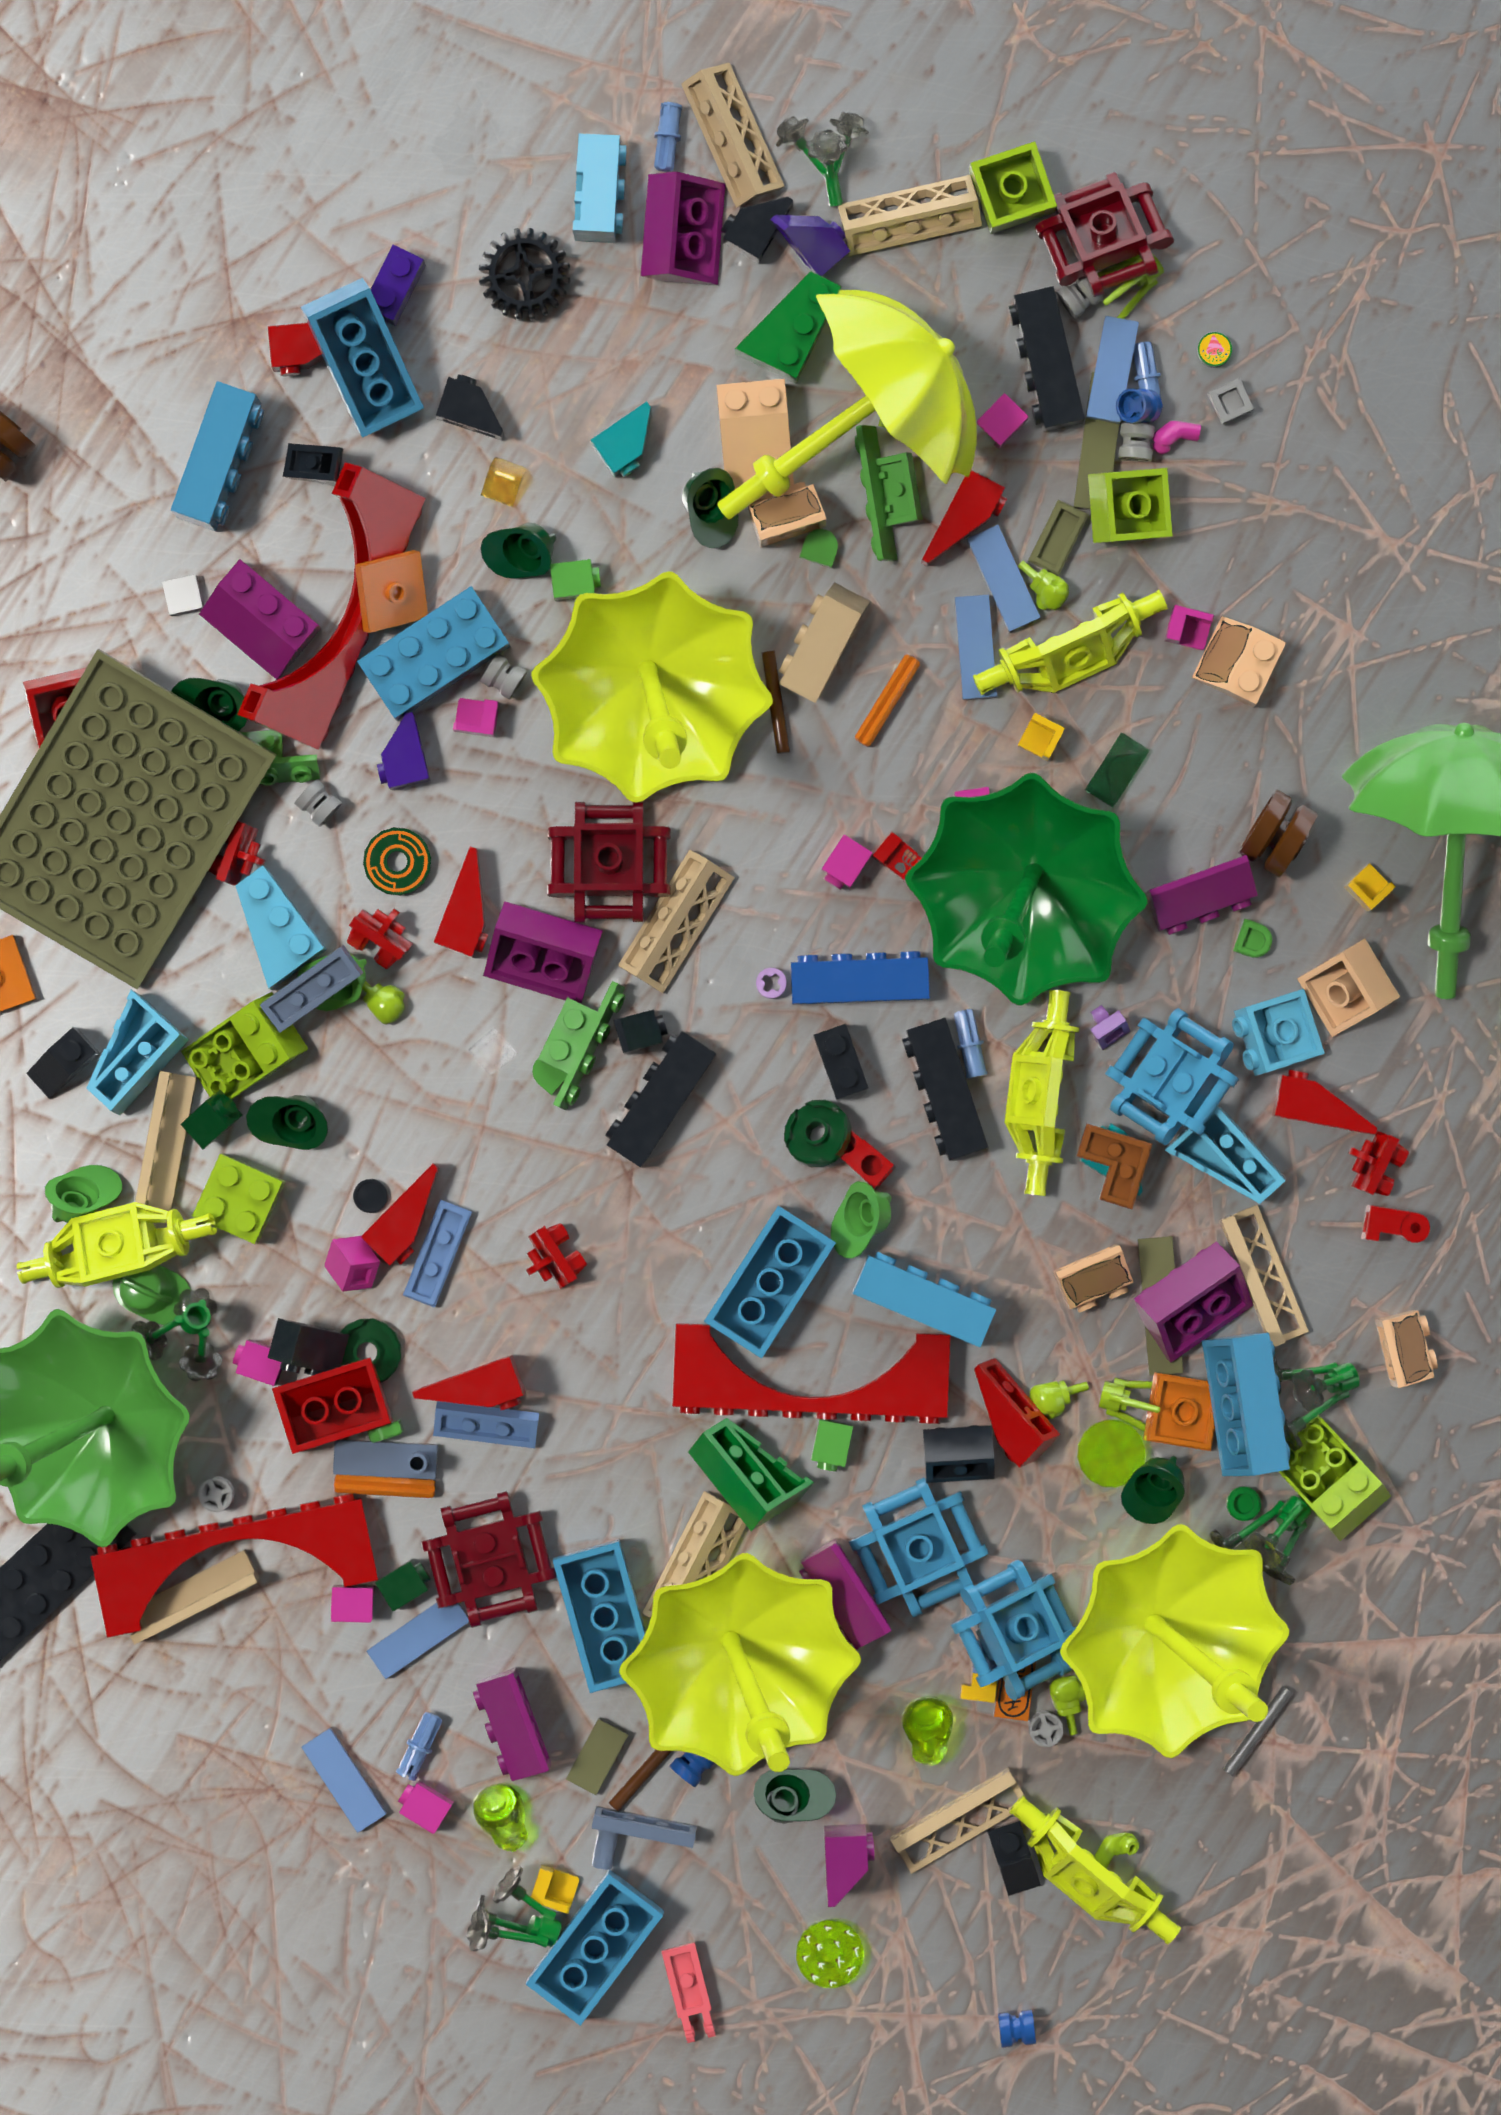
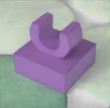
M1100 1005L1090 1012L1097 1024L1090 1030L1102 1050L1131 1032L1127 1021L1119 1010L1109 1016L1105 1008Z

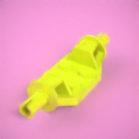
M1157 590L1132 603L1130 600L1128 601L1122 592L1117 595V599L1092 608L1095 619L1092 621L1083 622L1076 628L1059 636H1053L1037 646L1029 637L1007 650L1004 648L999 649L1000 664L972 676L979 693L982 696L986 692L1008 682L1010 685H1013L1017 693L1022 691V688L1055 693L1116 665L1134 635L1136 637L1142 635L1140 621L1163 610H1168L1160 590ZM1125 621H1127V622L1124 624V626L1119 630V632H1118V633L1114 636V638L1112 639L1111 634H1112L1122 623H1124ZM1036 667L1039 673H1018L1017 670Z
M1049 989L1046 1020H1043V1022H1032V1027L1035 1029L1012 1056L1004 1123L1019 1153H1016V1158L1026 1159L1025 1163H1029L1024 1194L1046 1196L1049 1166H1052L1053 1163L1063 1164V1158H1060L1065 1129L1055 1128V1121L1059 1110L1060 1083L1063 1078L1062 1064L1063 1061H1074L1075 1033H1079V1027L1069 1026L1070 1023L1067 1022L1069 997L1071 995V992ZM1049 1032L1052 1033L1044 1052H1037ZM1028 1130L1035 1133L1038 1152L1034 1151Z
M137 1202L71 1218L52 1241L44 1244V1257L18 1262L16 1267L18 1270L22 1269V1271L17 1272L22 1284L49 1277L56 1288L64 1287L65 1284L86 1287L151 1270L176 1255L186 1256L189 1253V1240L216 1235L217 1228H212V1226L216 1225V1222L211 1213L184 1220L177 1209L166 1211ZM153 1223H167V1227L156 1229ZM73 1243L74 1251L62 1256L61 1250Z
M1023 1795L1014 1803L1009 1813L1013 1814L1032 1830V1836L1028 1840L1027 1845L1031 1848L1034 1846L1042 1874L1046 1879L1095 1920L1130 1924L1129 1930L1133 1933L1146 1925L1165 1941L1167 1945L1174 1940L1181 1927L1158 1910L1163 1898L1161 1893L1155 1894L1137 1876H1134L1124 1884L1116 1873L1104 1868L1096 1861L1091 1852L1082 1849L1076 1844L1083 1831L1060 1815L1061 1810L1058 1807L1050 1814L1047 1813L1045 1815ZM1046 1834L1049 1837L1052 1844L1054 1845L1055 1849L1057 1850L1055 1853L1053 1852L1048 1842Z

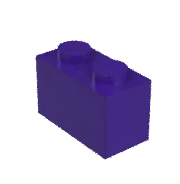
M394 244L371 287V292L385 322L396 326L426 265L424 259Z

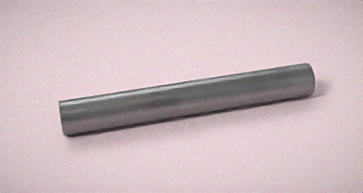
M1284 1686L1281 1687L1268 1705L1266 1718L1255 1723L1223 1767V1770L1232 1777L1235 1776L1293 1696L1290 1690Z

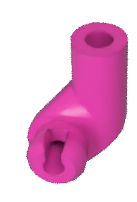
M1170 421L1154 433L1152 438L1154 441L1153 449L1157 453L1166 454L1170 451L1171 445L1178 439L1198 442L1201 425Z

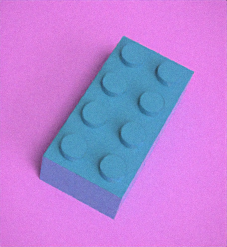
M363 278L300 307L350 417L362 438L424 409L371 289Z
M216 381L171 507L172 513L177 518L215 532L218 524L222 526L225 524L230 510V506H227L229 493H236L241 480V474L238 473L241 460H248L253 446V442L250 441L252 429L260 427L264 415V410L261 409L262 403L256 394Z
M470 586L357 662L394 719L399 721L406 713L414 711L511 646L473 587Z
M777 1206L704 1322L762 1359L836 1242L782 1207Z
M877 1252L875 1257L867 1255L852 1291L854 1295L981 1347L996 1312L995 1308L990 1307L991 1299L975 1292H971L970 1297L958 1293L960 1286L941 1278L938 1284L926 1280L927 1272L908 1265L906 1271L894 1266L896 1259Z
M1269 1333L1240 1334L1203 1340L1202 1346L1222 1476H1255L1289 1470L1290 1448L1285 1441L1283 1428L1285 1425V1415L1280 1408L1278 1395L1280 1381L1275 1374L1273 1362L1275 1348L1270 1340Z
M620 1539L554 1557L552 1561L589 1692L593 1693L626 1683L621 1678L619 1668L635 1651L643 1639L646 1630Z
M611 1869L608 1870L559 1935L553 1947H550L528 1976L525 1984L581 2026L663 1917L664 1910Z

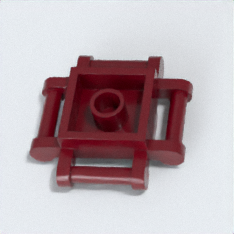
M1116 172L1105 175L1106 179L1064 195L1061 192L1054 194L1057 204L1056 213L1058 215L1042 220L1035 226L1038 237L1044 239L1057 269L1055 276L1060 286L1071 285L1078 278L1085 276L1093 297L1104 294L1103 290L1142 275L1147 274L1149 277L1157 274L1158 268L1151 250L1166 249L1174 243L1171 231L1165 228L1153 202V191L1150 184L1143 182L1125 189L1123 183H1120ZM1134 202L1139 203L1152 231L1149 235H1146L1132 205ZM1063 229L1066 231L1078 262L1070 265L1056 235L1058 231ZM1140 255L1142 261L1101 277L1097 275L1096 271Z
M575 802L574 826H554L548 828V840H551V884L547 885V896L555 898L574 896V922H585V919H633V922H643V896L669 897L671 895V885L667 884V840L671 839V828L665 826H643V802H633V805H585V802ZM633 819V823H585V820ZM574 839V883H564L565 840ZM643 839L654 840L653 883H643ZM585 896H633V905H585Z
M507 1491L497 1493L495 1498L452 1509L451 1506L441 1508L447 1535L421 1541L423 1552L427 1551L439 1597L436 1598L438 1608L465 1602L471 1628L481 1626L483 1621L525 1610L528 1613L538 1611L532 1584L557 1578L555 1568L551 1567L540 1524L543 1521L541 1511L515 1517ZM500 1510L502 1512V1520L457 1530V1521ZM527 1525L538 1571L532 1573L529 1572L518 1527ZM448 1545L451 1547L462 1590L455 1593L451 1592L440 1549ZM519 1587L522 1589L523 1597L482 1608L477 1607L476 1598Z

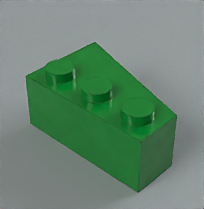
M810 271L735 348V355L796 384L827 322L816 295L838 294L841 286Z
M725 1418L704 1431L688 1453L750 1531H753L799 1502L814 1482L806 1476L803 1479L786 1467L788 1463L781 1457H778L776 1460L760 1448L762 1443L731 1420Z

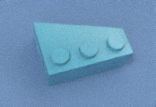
M579 133L576 168L577 180L574 199L575 220H573L575 241L616 243V234L623 233V213H617L618 200H624L625 179H619V166H626L627 145H620V135Z
M262 865L235 885L268 989L273 990L327 950L267 867Z
M132 989L128 994V1001L121 1017L117 1019L114 1025V1032L107 1048L103 1050L86 1087L110 1111L120 1116L189 1040L147 1000Z
M1219 1104L1205 1123L1206 1130L1201 1136L1187 1128L1165 1148V1151L1177 1156L1259 1204L1286 1181L1282 1173Z

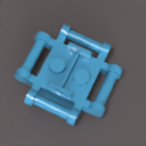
M1180 1008L1175 1009L1171 1013L1164 1030L1143 1017L1137 1025L1139 1030L1114 1066L1110 1065L1105 1072L1106 1076L1124 1087L1123 1091L1115 1096L1111 1102L1110 1110L1118 1116L1125 1115L1154 1134L1155 1140L1163 1145H1167L1173 1139L1181 1126L1201 1136L1206 1130L1205 1123L1230 1086L1234 1088L1239 1081L1238 1077L1222 1068V1065L1233 1050L1234 1043L1226 1037L1219 1038L1188 1018V1013ZM1181 1030L1211 1048L1213 1053L1210 1058H1206L1176 1039ZM1150 1036L1156 1038L1157 1041L1131 1078L1126 1076L1125 1073ZM1136 1097H1139L1168 1116V1120L1162 1124L1132 1104Z
M925 1477L915 1481L916 1485L875 1504L869 1502L862 1505L873 1531L849 1541L852 1551H857L875 1591L873 1597L876 1604L883 1603L902 1594L913 1618L923 1614L922 1610L959 1594L963 1587L973 1584L965 1565L989 1554L986 1545L981 1544L962 1503L965 1500L962 1492L958 1491L939 1501H935ZM921 1497L926 1504L925 1507L882 1526L879 1516ZM950 1508L969 1551L961 1555L941 1514V1511ZM876 1541L879 1542L897 1584L891 1587L887 1586L869 1547V1544ZM953 1571L957 1572L959 1579L915 1598L912 1590Z
M1015 1560L1007 1565L1006 1570L975 1586L969 1584L960 1590L961 1598L970 1608L972 1614L952 1623L951 1627L955 1634H959L978 1674L976 1680L980 1688L1003 1678L1007 1695L1010 1699L1016 1701L1025 1695V1691L1057 1674L1062 1676L1071 1671L1072 1668L1062 1659L1060 1649L1077 1626L1072 1625L1053 1585L1056 1581L1052 1573L1032 1582L1024 1564L1020 1560ZM1012 1581L1016 1582L1019 1590L985 1606L982 1597ZM975 1625H978L979 1629L976 1630V1634L984 1648V1651L990 1661L994 1660L997 1665V1667L992 1670L990 1669L985 1659V1656L976 1640V1637L971 1629V1627ZM1050 1654V1663L1019 1678L1017 1671Z

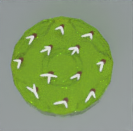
M824 1919L812 1923L802 1932L797 1942L796 1961L800 1972L809 1982L821 1988H837L848 1984L858 1975L863 1964L864 1948L859 1934L851 1925L839 1919Z

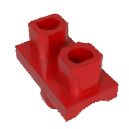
M237 821L225 841L228 845L224 856L217 855L208 871L216 875V879L235 886L241 881L243 874L247 876L251 874L254 864L264 865L266 860L257 857L261 844L254 842L259 829Z
M395 908L389 915L377 909L373 916L362 909L349 924L352 929L347 943L355 949L363 951L370 940L374 942L380 949L373 959L385 969L390 968L398 959H402L413 945L412 942L401 936L406 928L396 921L400 912Z
M1377 1131L1372 1142L1365 1139L1361 1150L1351 1147L1348 1154L1356 1158L1351 1170L1357 1173L1351 1186L1371 1195L1376 1193L1389 1196L1394 1186V1179L1384 1175V1172L1389 1163L1401 1167L1409 1155V1151L1399 1144L1400 1139Z
M559 1223L547 1229L543 1226L528 1236L534 1246V1249L527 1253L534 1264L526 1269L529 1276L538 1271L544 1282L553 1277L561 1289L577 1279L576 1275L587 1266L583 1256L577 1250L564 1257L558 1248L560 1244L570 1239L563 1224Z

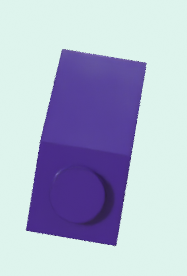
M775 215L770 219L804 265L820 276H823L850 252V249L843 241L846 238L844 231L834 221L828 224L819 216Z
M413 712L405 714L381 753L382 763L377 764L381 784L388 783L390 790L431 781Z

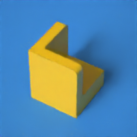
M1034 713L1017 746L1048 761L1065 728Z
M1369 863L1344 888L1368 912L1379 904L1396 886L1392 882L1388 883Z
M541 1864L531 1897L543 1906L569 1914L580 1879L578 1876Z

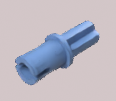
M664 102L660 105L658 131L654 133V138L657 139L654 167L661 172H671L674 169L677 142L681 141L679 123L682 105L674 102Z
M1147 341L1136 343L1133 355L1137 376L1134 377V381H1138L1139 389H1151L1157 392L1161 398L1158 381L1161 373H1157L1153 345Z
M972 1009L958 1011L954 1014L960 1045H957V1049L961 1048L966 1079L986 1075L988 1073L981 1044L984 1041L979 1039L974 1011Z
M429 1712L423 1714L413 1738L408 1739L406 1742L409 1746L399 1768L396 1770L397 1774L404 1778L408 1775L409 1780L416 1781L426 1755L432 1753L430 1747L442 1723L440 1717Z

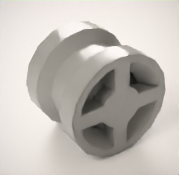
M210 1478L199 1489V1501L208 1511H223L234 1501V1486L226 1478Z
M1039 1711L1029 1721V1734L1037 1745L1052 1747L1061 1740L1063 1725L1055 1713Z

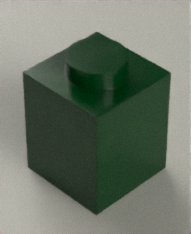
M220 1089L180 1125L204 1150L228 1130L243 1114L237 1109L235 1102Z
M413 1559L378 1579L375 1584L391 1610L395 1611L428 1591L430 1587L427 1582L431 1580V1577L421 1562L415 1564Z

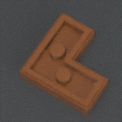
M1086 1123L1076 1156L1109 1166L1099 1200L1133 1209L1152 1144Z

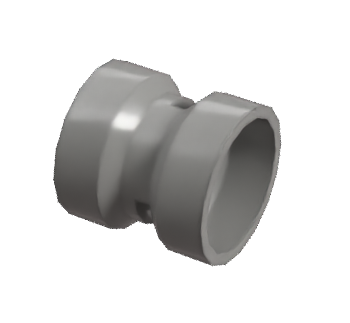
M1085 276L1078 278L1071 286H1064L1056 292L1059 300L1074 319L1083 315L1085 308L1089 305L1095 306L1104 299L1103 295L1093 297Z
M1122 423L1120 435L1123 437V445L1119 447L1118 459L1135 462L1152 461L1153 450L1150 447V440L1154 437L1155 426L1142 423Z
M498 653L486 669L480 682L488 687L494 686L498 688L500 694L510 700L524 680L527 671L520 666H511L507 658Z
M317 779L302 792L294 804L301 811L310 813L311 820L318 827H321L339 809L342 802L336 796L327 794L325 786Z

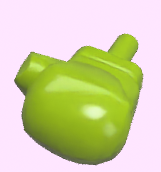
M1024 560L1018 565L1024 573L1033 579L1030 588L1037 594L1035 601L1038 608L1057 610L1065 603L1069 595V586L1064 579L1048 572L1046 569H1042L1038 573Z
M365 980L362 989L367 994L364 996L363 1001L367 1004L369 1010L382 1024L387 1025L395 1022L405 1010L403 1002L405 994L394 985L383 987L378 983L372 987Z
M1064 1380L1038 1384L1031 1388L1029 1398L1049 1420L1057 1418L1064 1412L1065 1405L1071 1403L1070 1395L1089 1390L1087 1382L1067 1387Z
M1074 1675L1059 1677L1050 1684V1695L1058 1716H1066L1069 1735H1076L1078 1732L1074 1714L1082 1711L1080 1703L1086 1700V1695L1082 1684Z

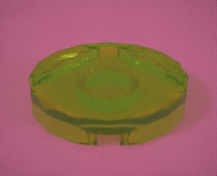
M1106 1419L1093 1423L1083 1432L1078 1442L1077 1459L1080 1469L1090 1481L1102 1487L1116 1488L1125 1485L1135 1470L1144 1464L1145 1447L1142 1437L1131 1425L1121 1420Z

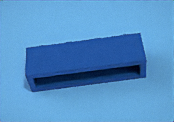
M920 951L900 952V958L886 959V953H866V960H852V954H833L832 961H818V955L797 956L798 962H791L792 1005L930 999L928 957L921 958Z

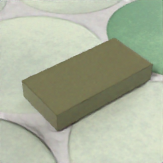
M1058 500L1027 562L1059 576L1089 514Z
M598 1718L566 1780L597 1795L629 1734Z

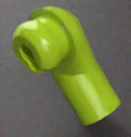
M1127 1832L1108 1835L1103 1839L1094 1857L1097 1862L1107 1869L1113 1856L1122 1854L1134 1855L1139 1849V1842L1133 1834Z

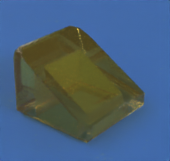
M495 457L489 467L481 496L513 507L526 468Z

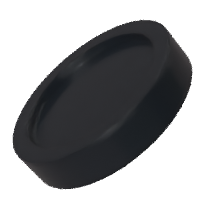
M375 1179L361 1181L355 1187L353 1193L355 1205L366 1213L380 1211L388 1199L385 1186Z

